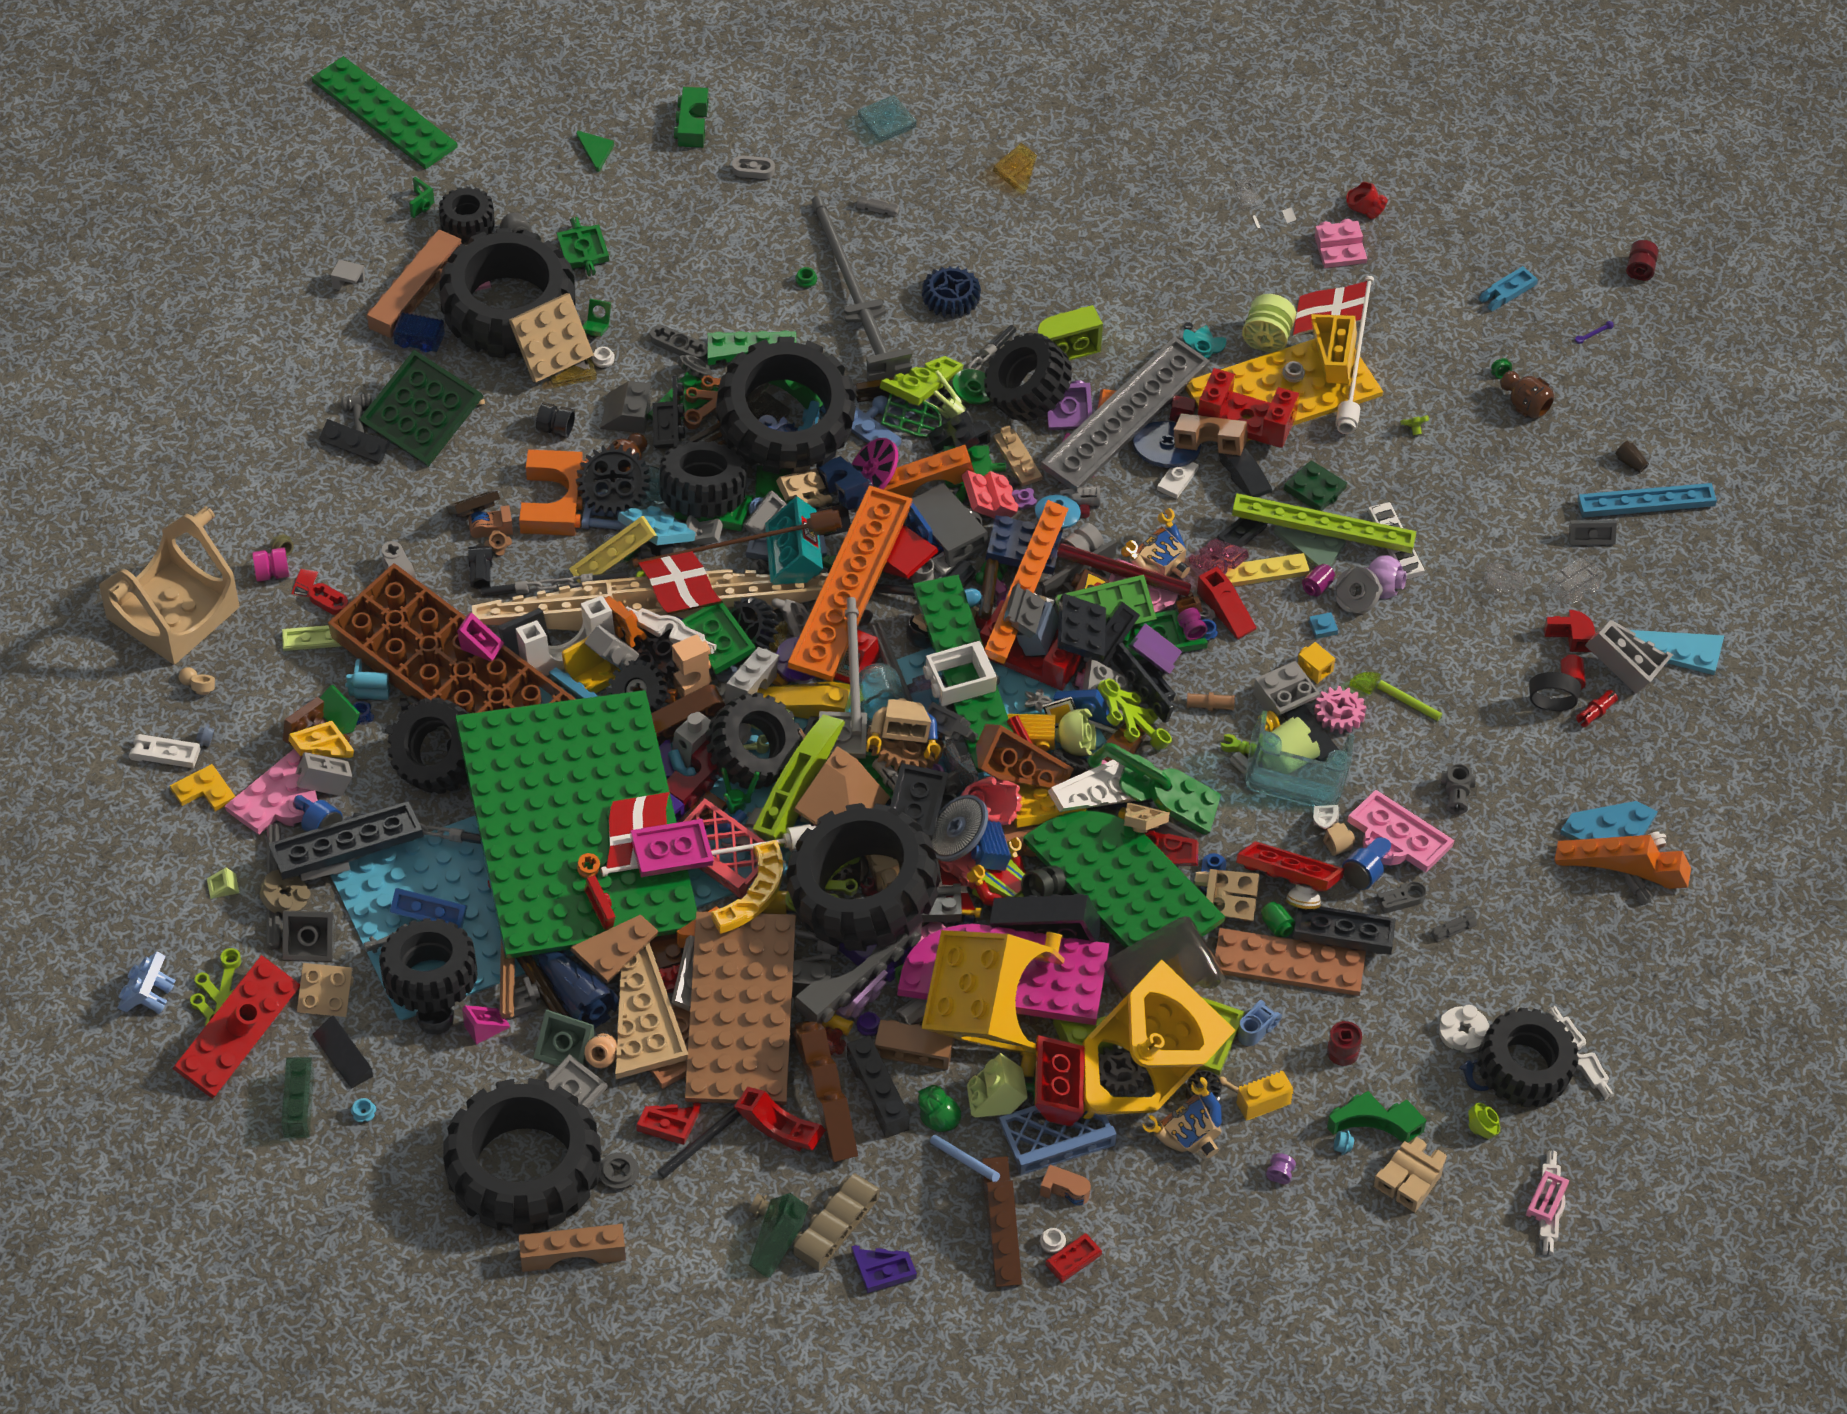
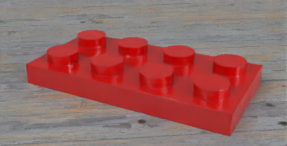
M1256 841L1239 852L1236 863L1244 865V868L1248 870L1258 869L1266 872L1271 877L1287 878L1293 884L1303 883L1309 885L1316 891H1327L1343 878L1345 870L1344 868Z

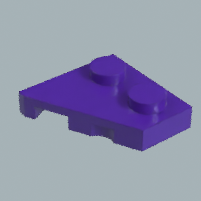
M857 1245L851 1246V1252L867 1293L917 1279V1273L909 1252L888 1251L881 1248H876L875 1251L860 1249V1246Z

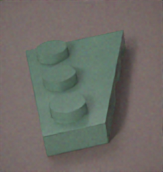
M1277 525L1274 529V534L1293 550L1296 549L1300 554L1304 553L1306 560L1315 566L1327 564L1332 567L1346 544L1344 539Z

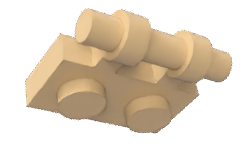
M817 468L811 469L808 472L781 476L776 480L785 501L794 499L797 496L812 507H821L832 503L831 495L820 494L826 487ZM809 495L811 499H806L804 496Z

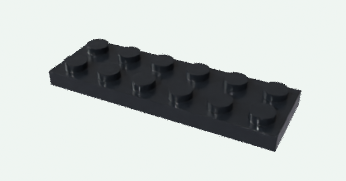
M409 801L271 842L268 845L281 878L284 880L422 838L424 835L422 827Z

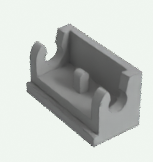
M304 752L303 758L296 770V774L300 775L297 786L308 790L343 796L352 779L349 762Z

